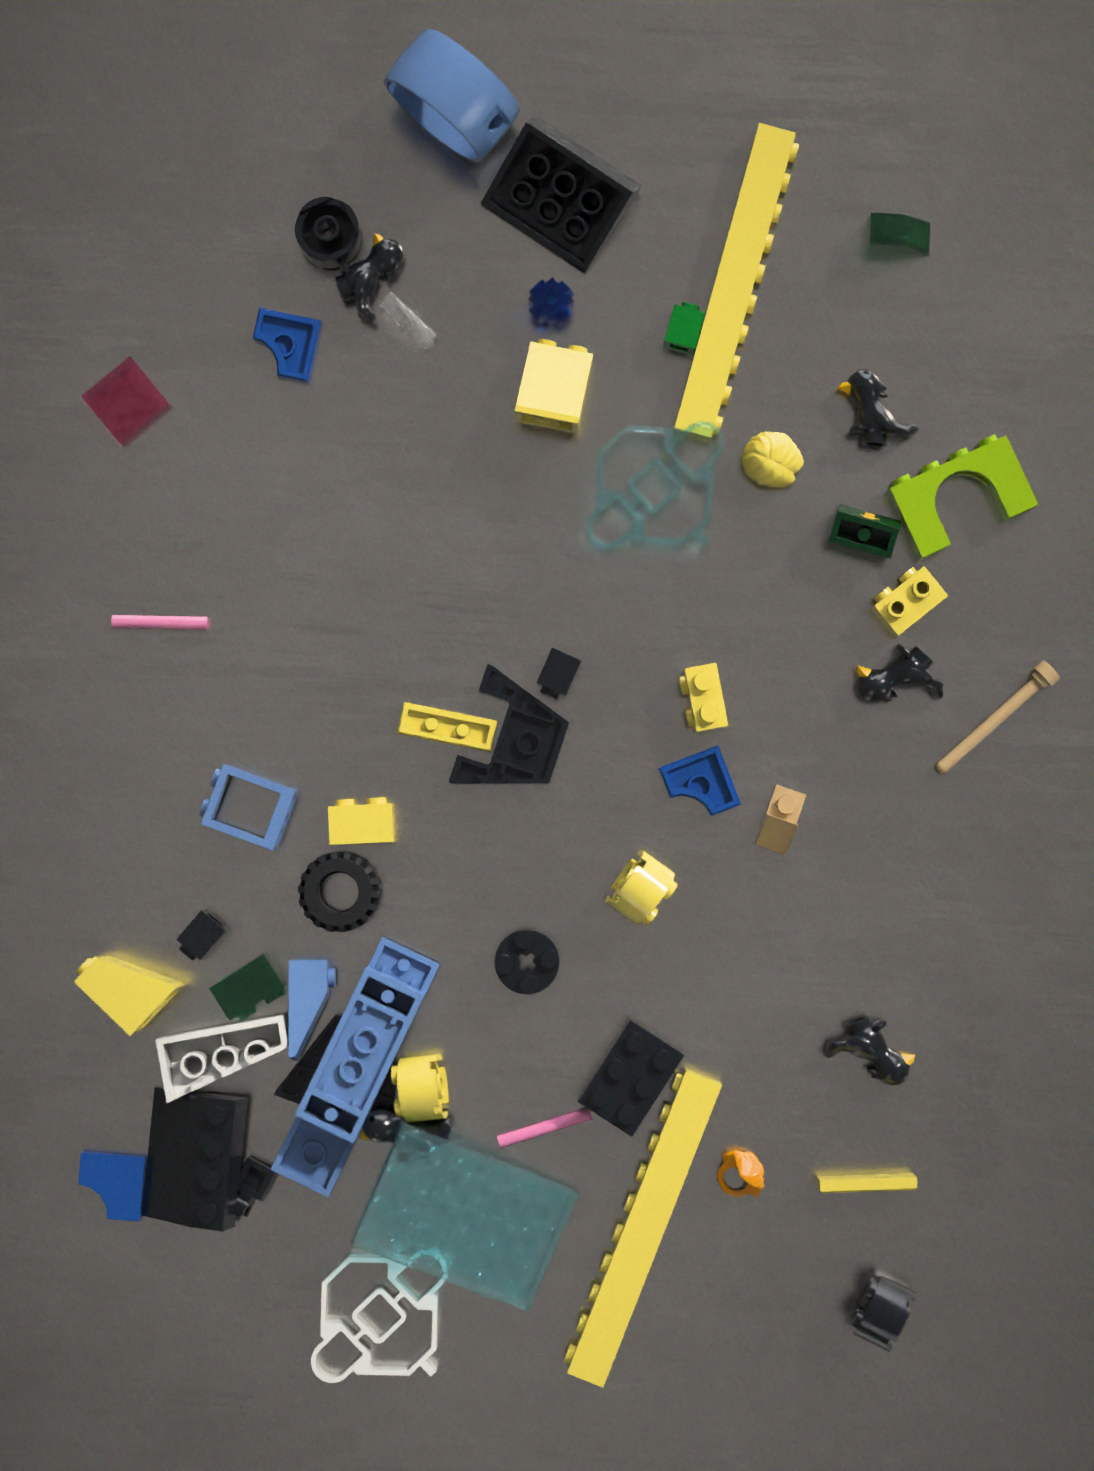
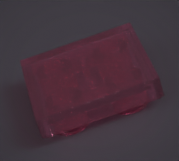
M131 356L81 395L122 446L171 407Z

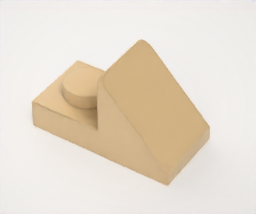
M776 784L755 845L786 855L798 827L797 821L806 794Z

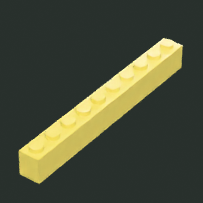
M762 123L758 125L673 433L709 443L712 434L719 435L723 417L718 416L721 404L727 405L732 387L726 386L729 374H736L740 356H736L735 351L738 343L744 345L749 326L743 325L746 313H753L757 296L751 293L754 283L761 284L766 266L760 264L763 252L768 254L770 252L774 235L768 234L771 222L778 223L782 205L777 204L779 192L786 193L791 176L785 173L788 162L794 163L799 144L793 143L796 135L795 132Z
M684 1068L682 1074L676 1073L670 1091L674 1092L670 1104L664 1103L658 1121L663 1122L659 1134H652L646 1151L651 1152L647 1164H640L634 1181L639 1182L635 1195L629 1193L625 1201L623 1211L627 1212L623 1225L617 1223L611 1238V1241L615 1243L611 1255L605 1253L599 1271L603 1273L600 1284L594 1283L590 1290L587 1302L592 1304L587 1315L582 1313L577 1323L575 1332L580 1334L576 1345L570 1343L563 1362L568 1363L567 1374L602 1388L604 1387L722 1087L721 1082L687 1068Z

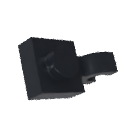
M252 1157L247 1158L240 1171L239 1190L241 1192L235 1206V1214L243 1217V1215L248 1217L253 1207L254 1199L259 1201L265 1200L278 1174Z

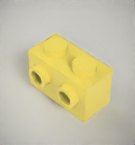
M925 566L918 571L912 567L898 578L902 584L892 591L887 587L873 598L877 604L871 610L894 638L948 597L947 593Z
M717 663L685 668L683 670L684 676L679 677L682 696L688 695L690 708H685L688 727L693 726L695 733L727 727L728 721Z

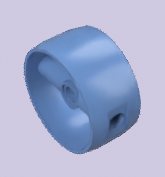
M425 29L412 40L392 65L384 79V85L391 96L418 124L445 146L473 162H479L492 151L512 126L520 112L517 100L494 73L465 48L433 29Z

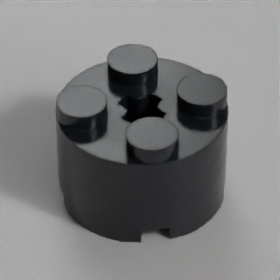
M326 196L315 198L302 207L294 230L297 242L304 256L319 268L339 267L338 261L343 260L345 263H348L360 250L361 230L352 208L343 201ZM329 228L333 235L327 237L324 235L323 230Z
M520 929L514 931L502 940L496 951V973L500 981L513 992L529 995L538 993L546 989L557 975L559 969L557 948L551 938L539 930ZM530 953L535 956L533 958L535 967L527 966L525 969H522L520 967L522 961L519 959V956L521 954L524 956H528Z
M882 1275L878 1279L872 1276L864 1291V1298L867 1299L864 1308L857 1306L850 1322L851 1328L855 1329L854 1335L890 1352L892 1344L889 1340L896 1343L910 1314L911 1308L908 1307V1298L915 1301L917 1293Z

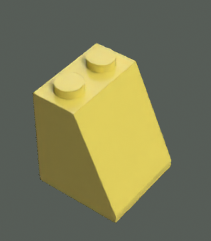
M538 339V343L530 342L515 407L516 421L578 434L593 354L587 353V348L576 345H569V349L556 347V342L547 339Z
M108 955L87 959L76 971L80 976L74 981L129 1036L140 1032L184 986L180 980Z

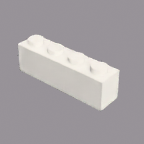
M287 1013L176 1033L155 1039L166 1102L169 1103L288 1048Z

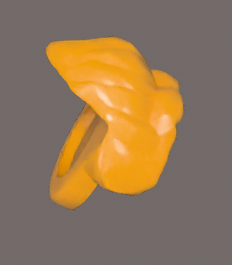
M738 1150L724 1153L722 1156L724 1163L720 1166L717 1173L718 1184L721 1189L733 1197H742L747 1194L758 1197L764 1187V1168L757 1157L751 1152H741ZM737 1166L740 1177L748 1183L747 1186L741 1190H734L727 1186L724 1181V1174L727 1169Z

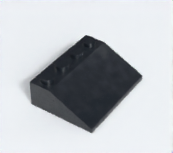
M536 116L525 123L481 203L586 272L629 209L642 185Z
M154 1088L142 1216L187 1227L222 1232L235 1227V1206L239 1191L248 1098L192 1091L167 1103L164 1088Z

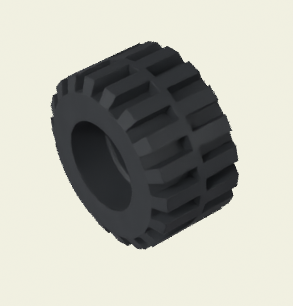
M348 852L323 854L307 866L306 871L301 875V883L298 886L300 907H303L304 915L307 919L312 920L313 924L318 928L321 927L325 931L339 933L353 930L366 923L376 911L381 886L377 879L378 875L372 869L371 864L356 854ZM334 873L350 875L358 886L359 893L355 904L344 911H336L329 908L321 897V886L324 880Z

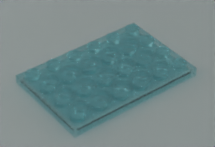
M402 1122L353 1235L351 1244L362 1250L528 1312L579 1192Z

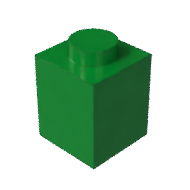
M682 302L681 306L674 304L663 347L694 355L705 312L699 311L700 307L692 303Z

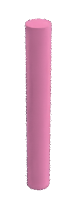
M112 615L111 626L112 628L207 630L208 617Z
M584 1108L497 1136L499 1146L504 1148L592 1120L591 1113L588 1108Z

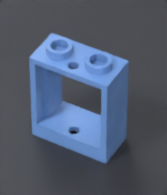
M223 764L222 769L217 768L210 783V786L214 787L211 798H205L199 812V816L203 817L201 824L266 849L276 851L299 791ZM230 775L280 793L264 838L214 820Z

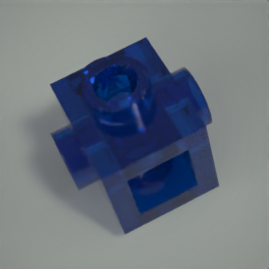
M552 277L547 282L544 280L539 281L530 290L529 293L532 296L529 297L530 309L528 311L540 325L544 322L551 329L555 324L562 325L573 314L571 310L574 306V300L571 297L574 293L563 281L557 283ZM551 294L557 299L554 304H548L545 301Z

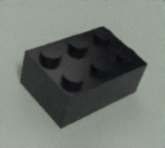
M628 1018L578 1096L577 1101L633 1137L685 1055L676 1047L631 1018Z

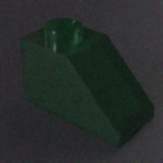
M870 214L866 222L865 253L929 255L930 222L905 214Z

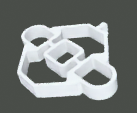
M432 1247L416 1249L406 1259L402 1255L349 1254L322 1281L320 1336L323 1339L316 1345L311 1356V1367L314 1374L324 1382L337 1383L344 1380L353 1371L357 1375L410 1376L421 1366L431 1377L437 1371V1366L429 1359L437 1349V1290L443 1285L448 1271L444 1255ZM430 1255L439 1261L442 1267V1275L420 1298H417L397 1276L417 1257ZM350 1262L387 1263V1278L399 1290L396 1295H392L384 1286H377L354 1308L352 1313L353 1321L360 1327L357 1332H354L342 1319H328V1283ZM378 1294H381L401 1315L381 1335H378L359 1315V1312ZM402 1297H406L417 1310L432 1311L431 1346L410 1366L372 1365V1350L360 1338L366 1334L374 1343H383L406 1320L407 1310L399 1302ZM341 1331L362 1354L344 1371L337 1374L327 1373L318 1363V1352Z

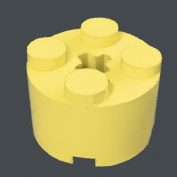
M641 850L638 853L641 859L638 862L633 858L629 861L611 886L616 892L613 897L607 895L605 902L634 924L644 923L649 925L658 913L656 906L662 898L667 900L673 894L677 883L673 880L674 872L644 850Z
M440 1054L400 1058L398 1065L391 1067L392 1083L397 1085L399 1096L394 1101L396 1116L403 1117L407 1122L447 1118L448 1111L442 1112V1104L449 1103L448 1082L445 1067H438L437 1061L443 1060Z

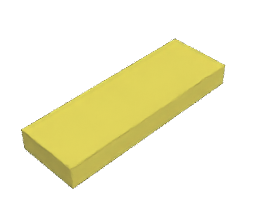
M403 702L397 733L491 752L497 721Z
M913 1173L817 1176V1188L821 1193L916 1190L917 1177Z

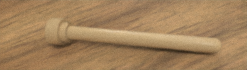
M1046 661L1040 662L1034 668L1035 672L1031 675L1032 679L937 763V772L944 774L1040 688L1045 689L1047 686L1051 688L1061 679L1058 673Z

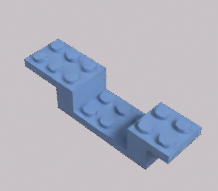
M385 937L381 938L369 965L363 971L295 1113L294 1122L271 1170L326 1197L330 1196L380 1087L440 966L439 963Z

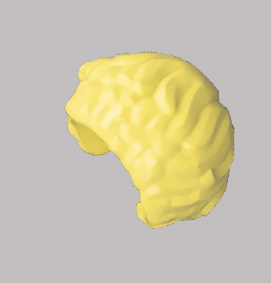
M766 431L752 437L744 447L741 457L745 474L759 485L770 487H787L791 485L795 480L794 474L804 464L797 445L785 433Z

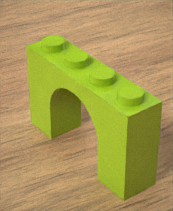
M995 434L979 441V448L968 452L967 448L960 449L949 455L951 461L939 465L938 461H934L920 468L922 474L910 478L909 474H906L891 481L893 487L886 492L898 519L901 521V526L918 561L951 545L935 508L937 490L940 484L949 477L968 475L983 482L989 489L1004 522L1039 505L1007 436L997 439Z

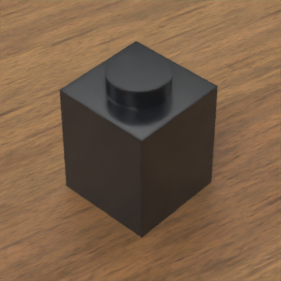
M552 648L536 682L537 685L542 687L540 692L556 700L559 695L566 697L580 667L581 660Z
M205 909L197 914L176 940L182 944L179 949L183 954L193 961L196 957L201 961L210 954L229 929Z

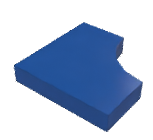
M259 308L253 340L264 344L274 354L277 362L278 378L309 384L322 321Z
M718 745L658 768L670 798L678 796L694 798L705 806L711 816L741 805Z
M92 1151L81 1152L78 1184L89 1187L100 1195L106 1206L107 1219L141 1221L147 1156Z

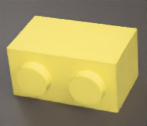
M386 797L367 798V805H355L354 799L335 800V806H328L329 845L396 842L394 804L386 803Z

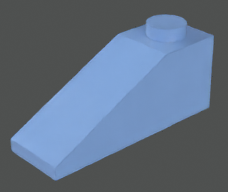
M327 959L289 960L288 1057L292 1061L299 1060L330 997V987H336L335 968H330V963Z

